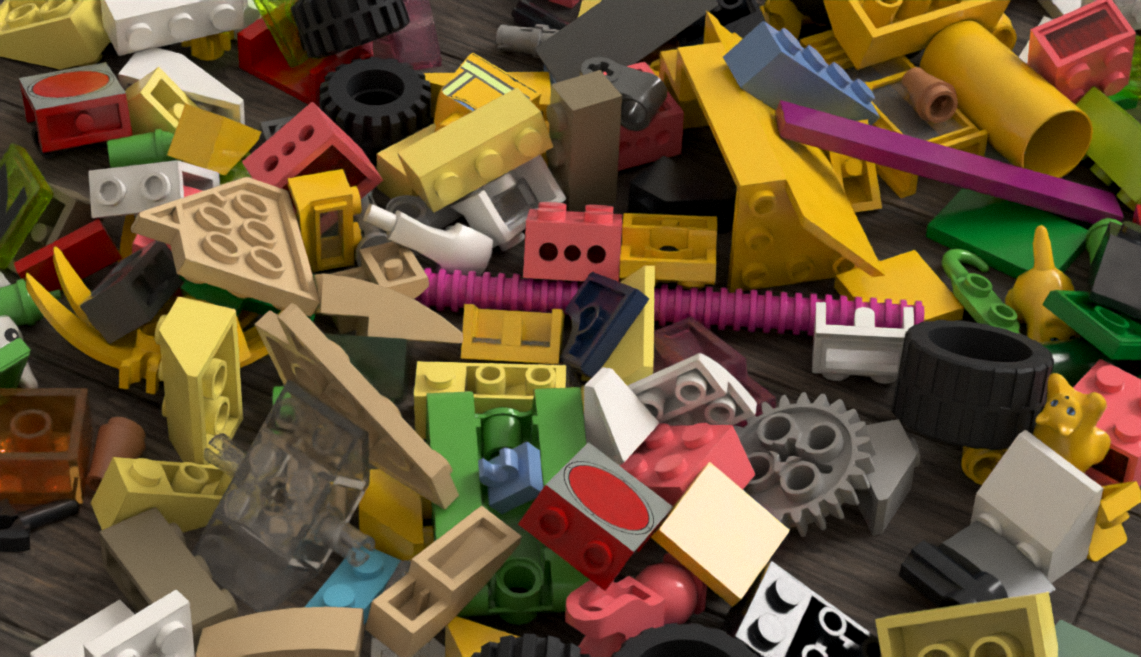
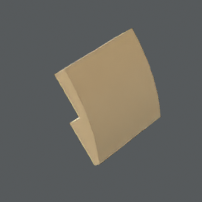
M393 242L359 249L361 267L331 274L381 285L412 299L417 298L429 287L428 277L411 249ZM331 316L340 334L356 330V317Z

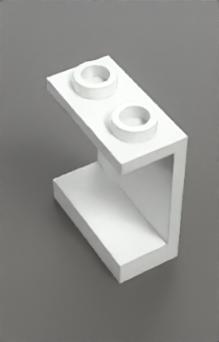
M179 160L90 170L91 216L94 219L134 215L136 219L139 212L184 198L183 185L202 191L220 186L219 173Z

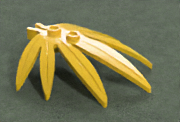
M126 215L119 249L122 259L118 260V262L132 254V244L137 236L136 233L131 232V226L135 221L134 215ZM54 247L53 262L63 292L77 316L54 298L29 273H26V289L40 312L55 330L77 349L97 361L118 368L119 388L129 389L132 383L140 382L143 377L146 379V393L156 394L160 382L158 371L161 362L160 345L155 342V330L160 317L168 315L178 297L172 295L151 321L109 344L102 334L91 325L87 315L80 308V304L90 295V290L74 271L60 249ZM242 310L238 316L241 329L246 327L258 314ZM256 326L243 332L251 357L241 362L240 368L269 354Z

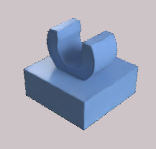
M528 442L513 449L502 448L499 450L500 456L490 461L485 459L478 461L479 479L484 485L488 486L489 506L501 514L536 498L543 489L540 450Z

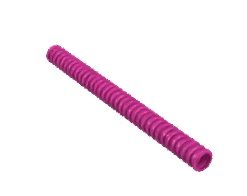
M425 268L424 272L428 277L429 287L414 300L427 308L436 306L437 311H444L445 307H451L452 312H458L460 308H464V304H474L478 309L552 313V309H562L564 314L568 315L565 311L566 307L583 283L579 281L565 282V280L550 281V279H521L520 274H513L512 278H506L505 273H499L498 277H491L490 272H484L483 276H476L475 271H469L468 275H462L461 270H454L453 274H447L446 269H440L438 273H432L431 268ZM661 284V288H654V321H659V326H665L666 322H673L674 327H680L681 323H688L689 328H695L696 324H703L704 329H710V325H718V330H725V326H733V331H740V327H748V332H754L755 328H763V333H769L770 329H777L778 334H784L785 330H792L793 335H799L800 331H807L808 336H814L816 302H826V325L854 326L856 309L866 307L872 309L875 313V327L901 329L903 307H913L914 325L924 322L925 309L922 306V301L918 300L914 302V305H907V300L903 299L899 301V304H892V299L888 298L884 300V303H877V298L873 297L869 299V302H862V297L858 296L854 298V301H847V296L843 295L840 296L839 300H832V295L828 294L825 295L824 299H817V294L813 293L810 294V298H802V293L798 292L795 293V297H787V292L782 291L780 296H772V291L767 290L765 295H757V290H751L750 294H743L742 289H736L735 293H728L727 288H721L720 292H713V287H706V291H698V287H691V290H683L681 285H676V289H668V284Z

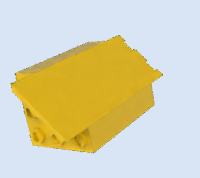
M706 10L703 44L679 47L676 50L660 51L659 78L664 82L667 91L684 111L683 129L709 125L737 186L727 284L729 292L733 293L736 289L747 291L835 278L837 274L860 268L871 277L885 276L824 150L780 137L774 114L776 110L741 89L723 58L743 38L735 32L733 34L720 25L716 17Z

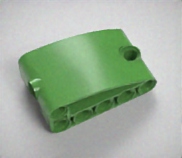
M580 387L533 389L532 409L530 411L519 412L513 408L499 407L485 411L483 414L475 413L473 391L426 393V444L432 450L441 454L451 465L453 471L450 475L459 494L445 510L431 502V525L433 526L434 542L480 506H483L522 536L517 548L478 594L457 614L458 617L499 615L503 620L511 624L529 623L539 613L566 612L567 597L571 592L590 580L518 525L536 498L504 514L489 506L488 486L480 481L478 461L481 459L490 461L500 456L499 450L502 448L513 449L528 442L540 450L544 488L587 444ZM515 587L524 588L528 590V592L514 593L509 589Z

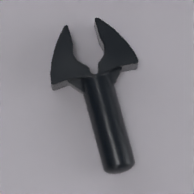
M68 495L25 511L14 510L8 498L1 500L0 529L5 530H0V552L30 550V531L78 514L80 505L74 495Z

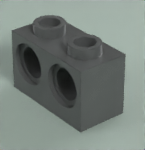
M154 240L119 261L80 304V308L87 315L91 325L102 334L109 344L151 321L184 282L179 279V274L176 273L171 250L165 243Z

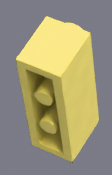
M515 88L397 153L411 188L420 196L431 211L435 213L553 148V144L541 111L518 88Z

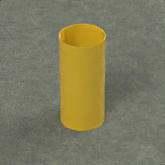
M969 20L953 23L941 30L926 47L921 58L920 68L955 88L958 100L957 108L980 131L985 129L989 133L987 142L1012 165L1062 178L1073 170L1085 156L1093 134L1092 122L1089 116L982 25Z

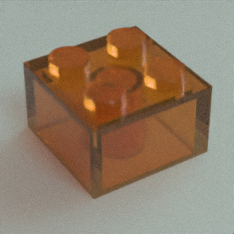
M0 388V501L8 498L10 504H45L54 500H75L79 504H83L85 480L93 437L88 388Z

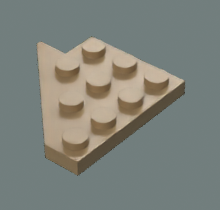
M244 177L139 212L131 226L132 233L169 244L172 250L176 273L192 283H207L226 289L239 298L251 297L272 304L281 311H284L293 303L305 315L310 317L320 303L289 191Z
M291 303L279 315L269 310L255 323L301 421L444 510L459 496L450 475L453 470L449 462L424 442L402 418L399 409L388 398L378 393L350 363V359L345 351L335 342L329 340L297 305Z

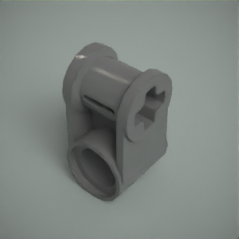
M593 57L585 60L580 67V76L601 70L602 73L606 71L607 75L605 76L622 95L620 125L633 131H641L648 127L667 98V88L664 82L652 73L642 72L618 64L609 58Z

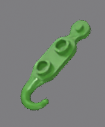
M948 250L942 256L941 265L945 274L951 280L955 297L964 306V310L968 311L977 323L1019 333L1020 323L1017 320L1018 315L1016 311L1001 301L992 290V284L987 278L975 273L969 274L960 262L970 264L984 273L988 272L989 265L982 258L967 250Z

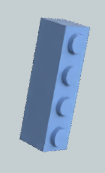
M762 21L723 56L740 88L774 110L777 109L780 100L854 121L868 119L869 125H872L880 118L871 103L875 96L862 80L857 78L855 81H852L847 73L835 62L828 65L817 50L810 45L803 48L798 40L785 28L778 31L765 21Z

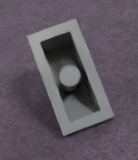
M899 419L866 425L876 450V455L871 457L876 470L873 473L865 474L870 484L869 489H855L854 491L860 502L858 507L872 536L884 532L911 490L914 469L920 464L918 445L914 438H908Z

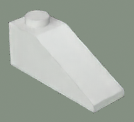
M160 48L135 52L118 74L119 83L125 91L157 67H160L200 109L245 125L243 99L182 54Z

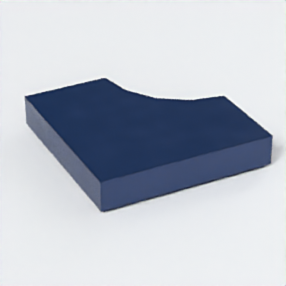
M595 272L590 273L566 307L565 311L571 317L572 330L559 360L571 370L592 378L608 360L649 301V298L636 288Z

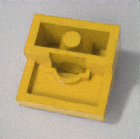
M624 213L620 255V281L646 265L655 266L654 287L658 283H677V285L683 286V289L691 290V287L702 289L705 287V284L715 285L717 217ZM663 246H673L679 251H661L658 249Z

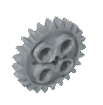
M802 392L797 403L790 404L786 395L781 396L779 407L773 409L767 402H763L762 415L746 419L747 425L744 428L733 426L755 472V476L743 491L789 530L791 527H796L801 537L806 536L808 524L813 522L821 530L826 529L825 517L829 514L843 519L844 514L840 506L843 503L858 505L860 502L854 490L870 488L865 474L873 473L876 470L871 458L876 455V450L865 421L861 422L855 409L847 411L841 399L830 405L826 395L821 394L812 404L806 392Z

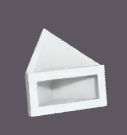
M602 367L584 385L586 443L589 442L615 463L621 465L656 428L659 422L611 368Z

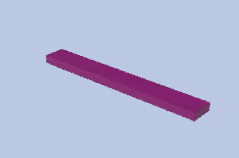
M780 100L774 113L779 135L784 139L1091 224L1106 218L1116 219L1121 222L1124 217L1115 194L783 100Z

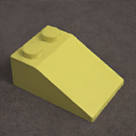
M5 0L0 5V57L61 70L74 66L82 67L96 64L101 60L102 52L111 42L103 27L101 0Z

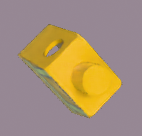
M471 53L442 87L438 95L434 117L436 125L434 132L515 88H518L537 108L541 93L475 53Z

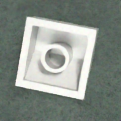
M1024 430L1018 434L976 493L970 525L975 521H979L1003 536L1053 583L1087 559L1103 487L1027 430Z

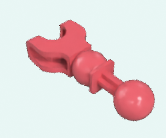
M668 552L664 555L663 562L647 566L635 579L627 576L619 582L613 581L606 591L591 580L571 592L566 599L565 622L585 635L578 646L581 648L580 654H589L591 657H611L614 652L621 648L622 643L630 637L634 638L639 635L643 630L651 627H662L664 624L677 623L682 625L693 613L697 615L705 610L707 585Z

